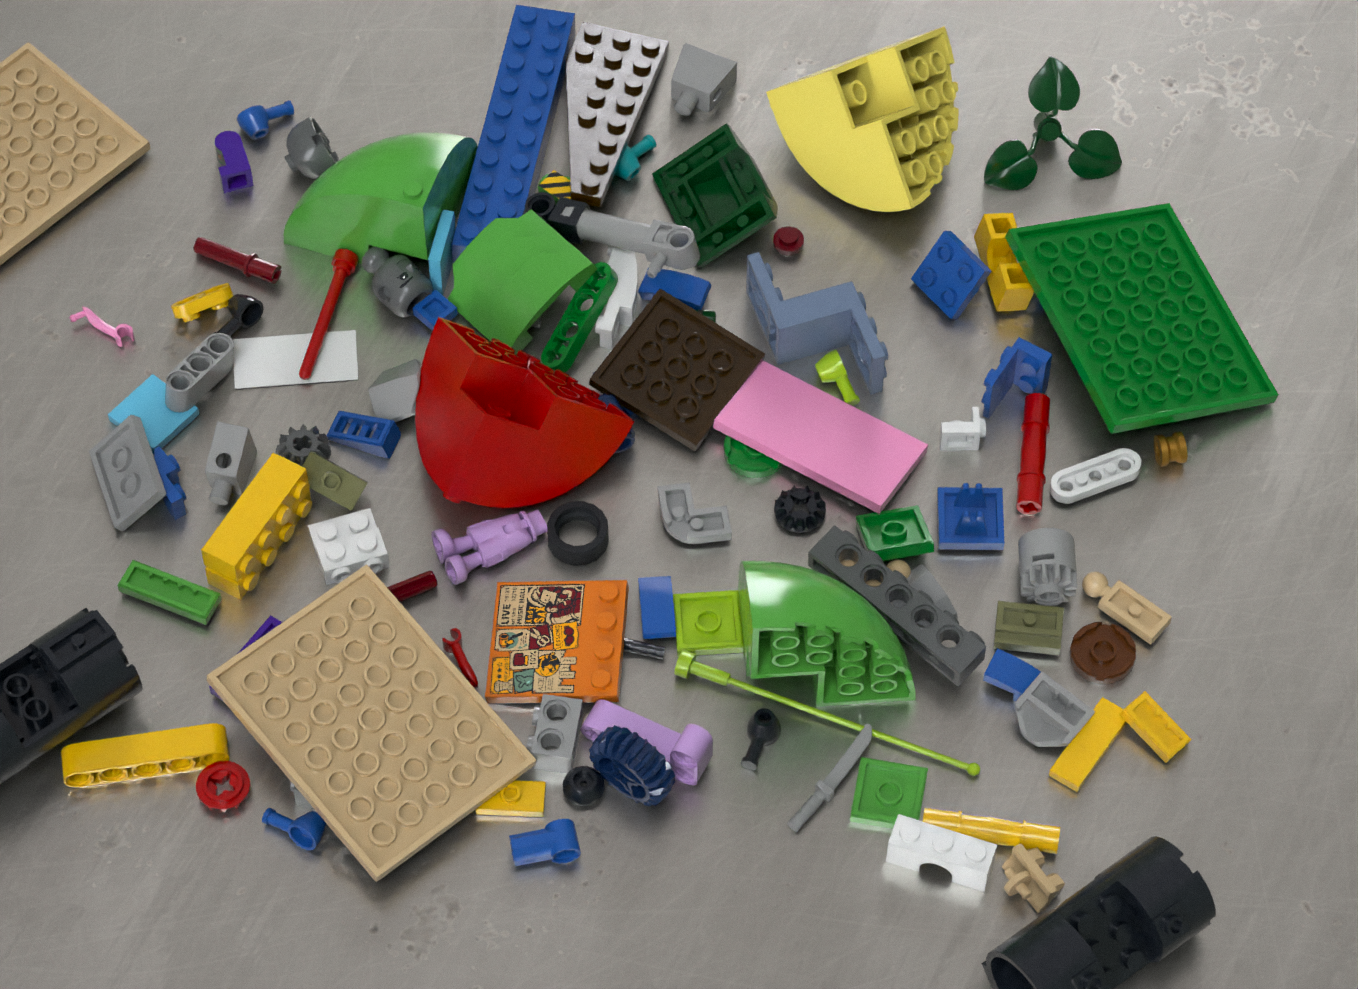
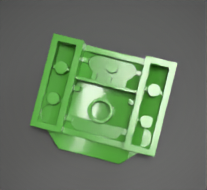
M531 209L519 218H495L471 241L453 263L454 288L448 300L457 307V312L490 342L492 337L512 347L516 355L518 350H523L533 339L527 332L530 326L568 286L577 292L597 270V267Z

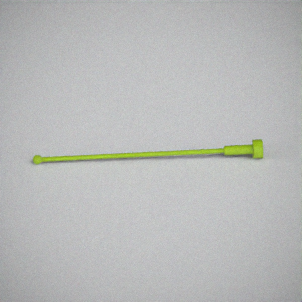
M682 650L677 660L674 675L688 679L690 674H694L724 686L731 684L860 732L864 728L863 725L731 678L730 673L697 662L696 654ZM872 729V736L962 768L967 770L971 776H976L980 773V766L977 763L968 764Z

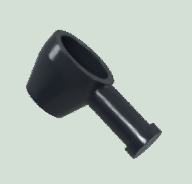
M236 294L232 296L228 302V310L232 318L213 334L224 333L232 336L241 326L243 328L254 326L263 314L264 307L262 302L248 295Z
M766 708L759 709L749 719L747 734L751 743L745 757L741 761V765L748 770L757 769L758 759L763 747L773 744L780 736L781 726L779 719L771 710ZM765 719V720H768L769 722H768V723H761L760 720Z

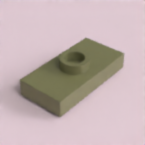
M312 450L302 465L307 470L308 483L311 489L350 511L353 510L368 483L366 480Z

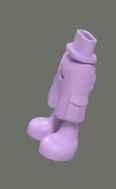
M538 509L527 514L523 510L519 513L505 515L493 520H483L482 522L467 527L466 535L463 537L451 538L449 533L441 528L432 531L431 536L440 563H445V571L448 578L453 584L457 585L463 583L467 579L468 573L479 565L486 567V569L503 562L510 555L520 552L530 543L537 541L538 535L547 532V524ZM470 549L477 551L464 557L460 556V554Z

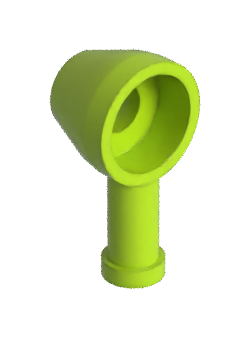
M835 349L825 354L815 364L821 382H836L844 402L852 406L857 405L860 402L859 396L855 394L837 350Z

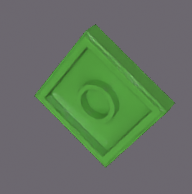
M861 757L850 822L893 829L898 814L919 820L928 768Z

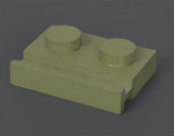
M998 601L993 649L998 648L1060 656L1064 608Z

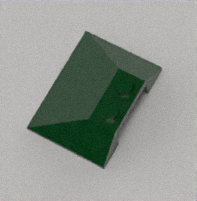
M727 123L652 173L676 224L686 226L693 231L700 253V259L697 263L700 269L777 218L778 205L755 160Z

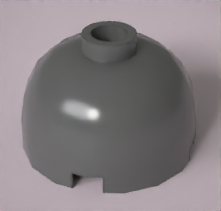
M311 116L298 123L287 136L286 147L289 154L285 156V160L293 172L299 170L305 177L317 179L325 170L339 161V157L335 151L332 152L329 139L315 119H311Z

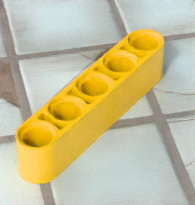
M217 723L73 743L63 747L61 750L63 781L65 785L75 788L201 770L214 762L229 761L230 758L226 728L224 725Z

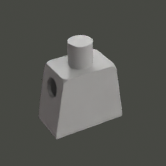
M685 43L671 80V97L677 101L674 105L675 110L684 116H689L694 107L705 112L712 111L736 83L737 62Z
M217 421L205 468V474L212 488L209 500L213 503L227 505L231 493L240 495L244 492L257 455V450L248 427Z

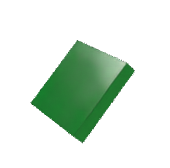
M919 505L882 511L880 514L875 512L855 516L856 527L865 550L874 551L883 561L934 552V542Z

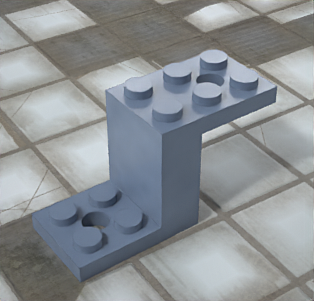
M759 252L747 255L746 293L777 365L849 345L870 395L882 392L883 379L887 377L885 360H888V351L883 341L879 342L876 336L877 327L875 320L872 316H867L865 298L862 292L856 291L853 282L783 300L780 288H774L772 283L773 274L769 263L763 262Z

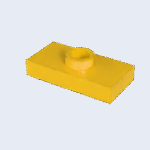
M1146 691L1119 714L1165 763L1192 740Z
M514 780L475 809L476 814L544 817L546 782Z

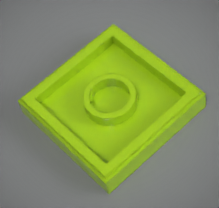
M738 590L673 594L677 657L680 656L682 650L692 652L696 656L744 653Z

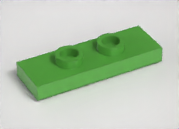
M132 560L117 585L119 592L204 625L208 624L222 600L221 593Z

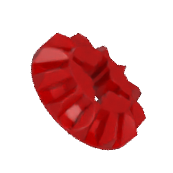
M218 761L208 765L201 771L196 781V792L200 803L203 802L210 810L213 808L220 809L224 813L229 808H238L244 799H248V792L251 787L250 778L246 770L239 764L231 761ZM229 780L231 790H224L218 795L216 785H223Z

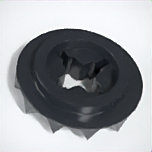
M793 485L791 490H782L779 498L775 500L774 514L779 524L785 529L798 533L809 532L816 529L823 522L826 515V503L822 500L819 491H811L808 485L805 488H796ZM795 503L800 506L805 503L806 511H794Z

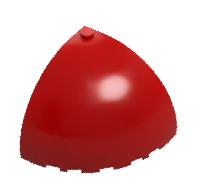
M438 317L421 366L420 386L416 397L415 424L417 443L423 465L431 479L443 491V497L449 501L460 503L463 500L487 507L513 508L550 500L566 493L592 476L610 459L628 435L635 421L614 404L609 403L608 407H606L607 405L598 399L600 394L579 384L578 380L558 369L554 373L550 367L540 363V359L522 350H518L515 355V350L498 339L492 337L489 343L485 338L475 334L474 329Z

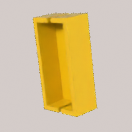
M274 452L271 454L201 549L203 562L206 566L205 571L208 584L242 600L247 591H252L255 588L260 573L266 566L269 567L274 562L279 547L283 542L290 540L294 533L295 525L301 517L305 518L311 510L310 484L308 483L306 468Z

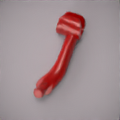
M457 628L450 629V634L455 641H448L442 638L443 648L446 652L453 653L461 672L469 683L476 688L478 687V680L462 650L461 632Z

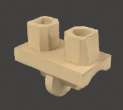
M1018 844L1012 848L1011 856L1002 865L1005 871L1004 874L1009 879L1004 886V890L1009 896L1019 893L1024 900H1028L1037 913H1041L1047 909L1051 900L1060 894L1065 886V882L1058 873L1045 875L1041 869L1045 864L1044 856L1038 848L1026 850L1022 844Z

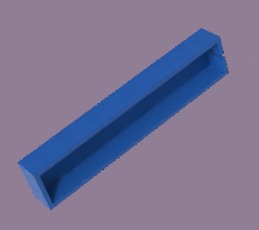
M516 5L451 244L453 263L471 241L495 218H519L526 213V200L535 194L566 76V58L576 37L575 13Z

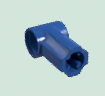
M570 819L554 820L548 823L544 829L509 836L515 866L546 860L563 864L572 862L581 855L575 824Z

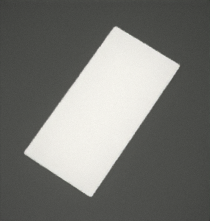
M356 331L326 332L313 372L308 380H303L299 377V370L313 333L233 339L235 389L358 380Z

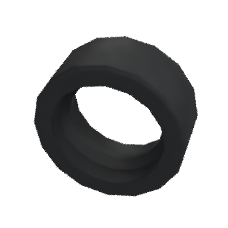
M570 501L560 505L551 513L547 522L548 547L552 554L563 563L575 566L594 562L605 553L609 543L608 520L601 509L585 501ZM584 521L596 527L597 536L590 543L573 546L559 538V530L569 522Z

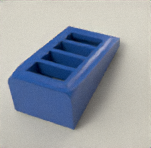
M338 411L326 436L330 441L390 459L401 437V432L394 420ZM347 423L351 424L347 433H343ZM359 427H362L359 435L357 436L356 434L359 430ZM374 431L372 437L369 438L371 432Z

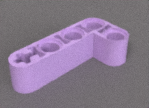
M599 699L596 701L580 728L582 734L592 742L607 727H613L614 725L628 728L632 733L637 732L641 738L647 739L652 746H656L659 753L665 755V760L671 764L672 770L676 775L674 779L688 785L697 784L713 756V738L704 728L695 724H688L682 734L606 700Z

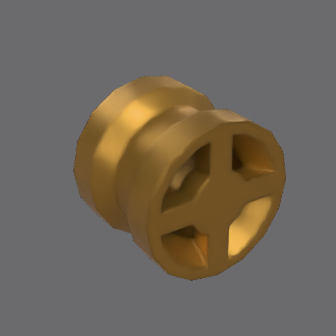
M1181 431L1174 432L1171 436L1167 437L1162 434L1154 436V452L1160 467L1167 466L1170 462L1174 461L1179 464L1187 462V445Z

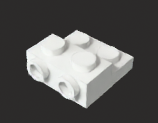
M370 508L308 525L309 535L326 585L342 582L366 564L375 574L382 569L389 568L388 553Z

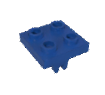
M944 231L911 280L950 319H958L986 281L991 270L952 231Z
M963 483L962 487H938V549L1004 550L1003 488H983L981 483H977L975 488H969L968 483Z

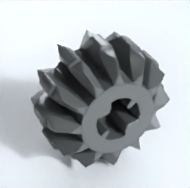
M302 424L300 430L296 431L290 427L288 430L289 435L280 434V444L277 445L276 454L300 466L304 464L311 450L326 459H329L331 456L328 437L325 433L320 434L316 426L307 430V427Z

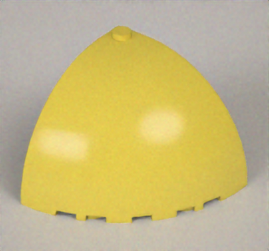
M945 26L844 61L766 92L782 136L799 164L820 186L834 196L854 206L881 212L912 209L931 195V188L934 184L940 183L943 178L941 175L943 167L950 163L954 150L951 137L952 132L957 131L959 109L954 107L958 83L952 82L950 65L955 62Z

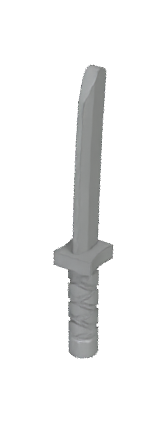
M870 724L864 726L824 781L819 779L815 784L814 794L795 813V816L788 821L787 824L792 830L798 832L804 822L806 823L823 801L827 800L830 802L834 798L835 788L848 774L871 742L872 726Z

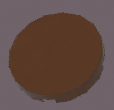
M1093 622L1083 626L1074 635L1069 651L1070 662L1076 673L1085 680L1096 684H1113L1123 680L1132 671L1136 660V645L1131 635L1119 625L1112 623L1110 626L1102 624V622Z

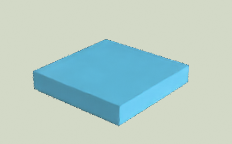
M449 210L441 212L428 258L433 291L437 290L443 296L453 264L451 244L456 229L454 211Z
M154 374L108 414L109 421L116 426L130 415L140 417L153 454L155 448L159 446L163 448L199 415V409L195 405L185 412L170 410L165 404L166 383Z

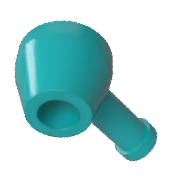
M646 135L633 147L627 146L615 175L627 181L632 180L641 170L637 158L656 147L655 139L651 135Z

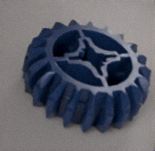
M614 725L613 727H607L593 741V745L589 749V758L593 762V767L600 772L602 777L608 782V785L614 787L619 793L633 799L636 803L641 802L645 806L650 807L651 805L657 806L671 792L676 776L671 764L665 760V755L659 753L656 746H652L647 739L641 738L637 732L632 733L628 728Z

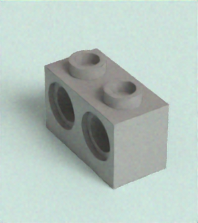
M543 694L541 706H535L533 711L532 726H536L535 736L529 735L526 748L536 759V764L532 769L566 774L573 769L580 728L583 721L582 699ZM553 717H562V718H564V719L561 720V721H552V720H550V719L553 718ZM548 746L558 747V749L554 751H548L544 748Z

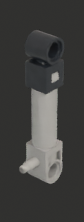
M546 192L533 194L525 203L526 213L532 209L568 242L581 245L585 239L645 254L647 261L651 262L647 271V275L650 278H655L663 265L686 270L695 266L700 259L694 233L686 226L655 219L651 225L591 211L588 203L560 197L556 203L553 196Z

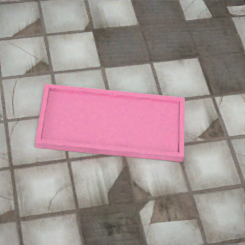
M765 361L761 362L714 419L713 425L714 429L878 514L882 512L925 456L928 444Z

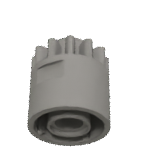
M1040 528L1022 535L1018 541L1021 596H1027V602L1035 601L1038 605L1056 606L1062 602H1068V596H1076L1077 572L1073 536L1067 531L1057 528Z

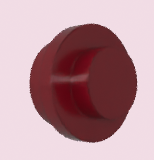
M782 227L775 232L773 245L781 255L793 256L802 249L804 236L795 227Z

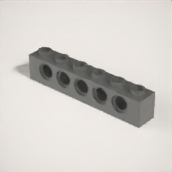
M834 525L808 552V566L840 581L864 597L884 617L898 639L958 687L985 659L986 646L983 639L977 633L965 630L959 625V621L952 613L940 610L934 605L932 598L922 590H915L909 585L908 580L902 573L897 570H890L883 564V560L877 553L872 550H865L849 531H842ZM852 560L856 564L848 567L842 565L841 562ZM868 580H877L881 584L872 587L867 585L866 582ZM893 600H902L906 605L896 607L891 602ZM919 620H927L931 623V625L928 627H920L916 624V622ZM951 640L957 645L948 648L943 646L941 642Z

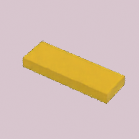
M1104 697L1100 699L1093 709L1095 714L1064 749L1049 771L1050 777L1077 793L1127 724L1119 715L1123 708Z

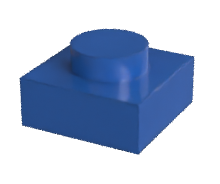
M434 290L431 295L429 294L413 307V315L432 331L438 317L451 321L458 315L457 307L437 290Z

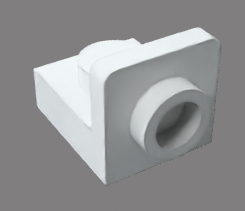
M972 407L970 422L960 420L941 422L940 451L979 450L980 437H986L985 418L979 417V407Z

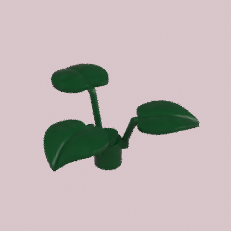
M1050 56L1043 67L1031 80L1028 88L1030 103L1035 109L1040 111L1034 118V128L1037 132L1032 135L1033 141L1030 149L1027 151L1025 144L1018 139L1006 141L996 148L989 158L984 171V182L987 185L1007 190H1019L1031 184L1038 170L1037 163L1031 156L1035 153L1040 138L1045 141H1053L1059 137L1074 149L1068 158V165L1076 175L1082 178H1104L1113 174L1121 167L1122 160L1117 143L1106 131L1101 129L1088 130L1080 136L1078 145L1062 131L1061 124L1056 117L1058 109L1062 111L1073 109L1079 101L1080 87L1072 71L1057 58Z

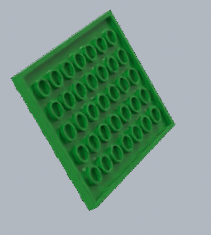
M1170 203L1008 230L1005 238L1111 434L1255 407L1276 401L1279 394Z

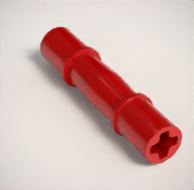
M1032 393L1025 397L1024 417L1021 424L1023 439L1020 454V473L1017 475L1016 509L1020 513L1028 515L1041 512L1043 489L1046 483V477L1043 473L1046 460V435L1050 432V398L1042 393Z

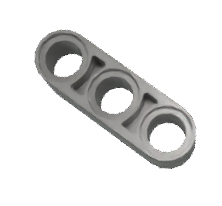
M215 333L208 336L167 375L165 404L170 410L175 412L188 411L231 371L233 367L234 342L229 335Z

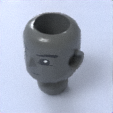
M374 246L362 257L364 270L374 274L371 284L374 294L395 315L402 318L413 316V307L429 294H432L433 286L431 280L406 256L396 255L390 258L386 249Z

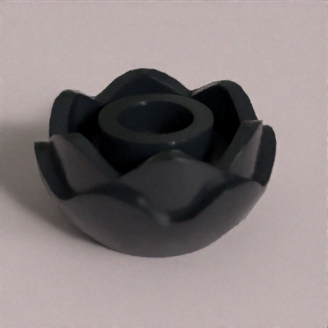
M575 767L564 777V796L575 805H592L604 794V779L592 767Z

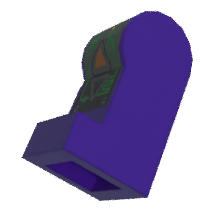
M234 131L219 133L215 138L217 160L223 165L218 167L223 192L228 193L254 186L251 167L241 137Z

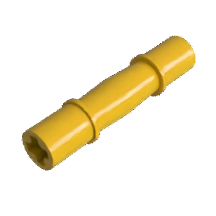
M924 807L923 822L997 845L1014 847L1022 844L1026 850L1038 848L1040 852L1057 854L1060 827L1026 822L1027 820L1019 823L994 817L962 815V811L953 812Z

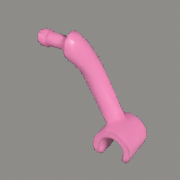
M82 307L83 311L72 314L69 317L71 322H76V320L86 317L96 329L115 338L119 347H122L121 338L124 336H128L132 341H135L133 329L130 325L120 324L114 328L101 320L87 307Z

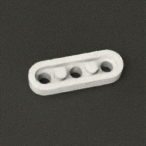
M1120 448L1065 468L1053 475L1050 493L1056 501L1070 504L1134 480L1139 475L1141 458L1131 449ZM1119 467H1126L1129 470L1124 471L1121 470ZM1096 477L1099 481H1093L1090 478ZM1062 488H1068V489H1070L1071 491H1063V490H1061V489H1062Z

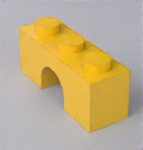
M1013 213L983 214L974 235L980 259L991 270L987 277V282L997 312L1026 310L1034 294L1032 286L1020 264L1017 263L1016 257L1005 238L1009 229L1017 228Z

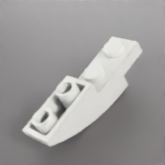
M609 245L607 255L610 258L607 264L616 272L618 282L604 307L606 308L604 315H600L597 319L595 333L600 334V347L612 349L620 324L631 326L634 322L638 299L637 262L634 251Z

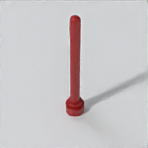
M338 249L335 251L331 264L334 275L299 370V377L303 380H308L311 377L345 279L355 272L359 258L350 250Z

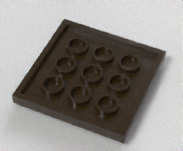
M659 288L591 376L589 385L603 394L615 396L620 405L693 451H696L712 430L714 419L765 358V353Z

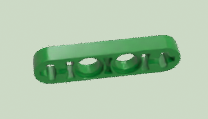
M605 262L594 264L597 270L574 294L542 352L541 362L550 367L554 373L557 369L565 373L572 366L617 285L618 276L616 272ZM593 299L592 306L588 310L581 311L584 301ZM575 325L578 326L577 333L573 337L566 338L568 329Z

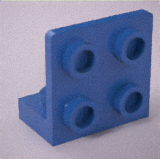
M1020 337L1012 347L1007 346L1000 357V365L996 370L992 368L984 380L983 385L986 386V391L981 401L984 404L983 416L988 419L991 417L1013 384L1025 393L1044 394L1048 388L1052 354Z

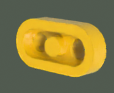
M225 283L177 301L171 305V309L176 319L182 318L183 322H188L200 317V311L210 307L212 310H218L228 306L229 299L234 295L229 283Z

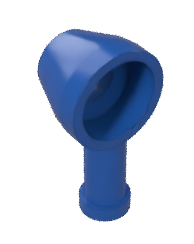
M290 100L285 101L284 104L267 109L261 105L252 106L237 116V122L241 129L253 140L261 139L269 133L268 121L286 115H294V107Z
M268 808L262 817V823L288 832L293 842L306 850L316 848L322 839L326 822L314 811H310L292 820L277 813L276 810Z

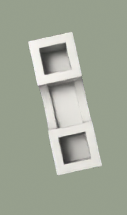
M898 814L888 842L886 862L918 872L921 864H936L951 873L953 883L985 892L995 862L997 844Z

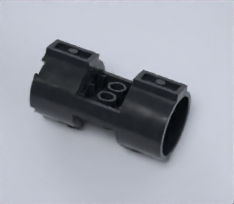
M87 608L82 609L31 642L18 653L0 663V785L28 767L30 762L80 729H86L142 692V683L135 666L131 664L127 667L129 662L122 651L124 647L118 640L116 632L97 610L89 612Z
M1153 836L1102 871L1093 881L1054 909L1042 914L987 954L986 961L981 964L992 989H1114L1148 963L1161 961L1211 924L1210 920L1216 916L1211 892L1199 871L1197 870L1192 873L1190 868L1180 860L1184 855L1182 851L1169 841Z

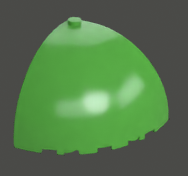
M418 132L385 138L353 151L325 170L305 191L286 222L283 234L284 244L333 257L336 250L347 249L358 256L359 264H362L364 254L374 246L428 260L441 212L443 210L454 211L455 222L460 213L478 148L476 141L471 137L451 133Z
M753 560L740 562L738 594L746 676L756 679L813 675L816 707L916 700L913 675L901 643L884 617L864 597L840 581L802 566L772 561Z

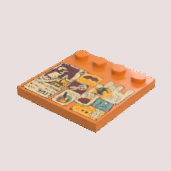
M627 580L497 582L485 692L487 703H541L543 694L582 699L583 703L596 702L599 699L619 702L629 593Z

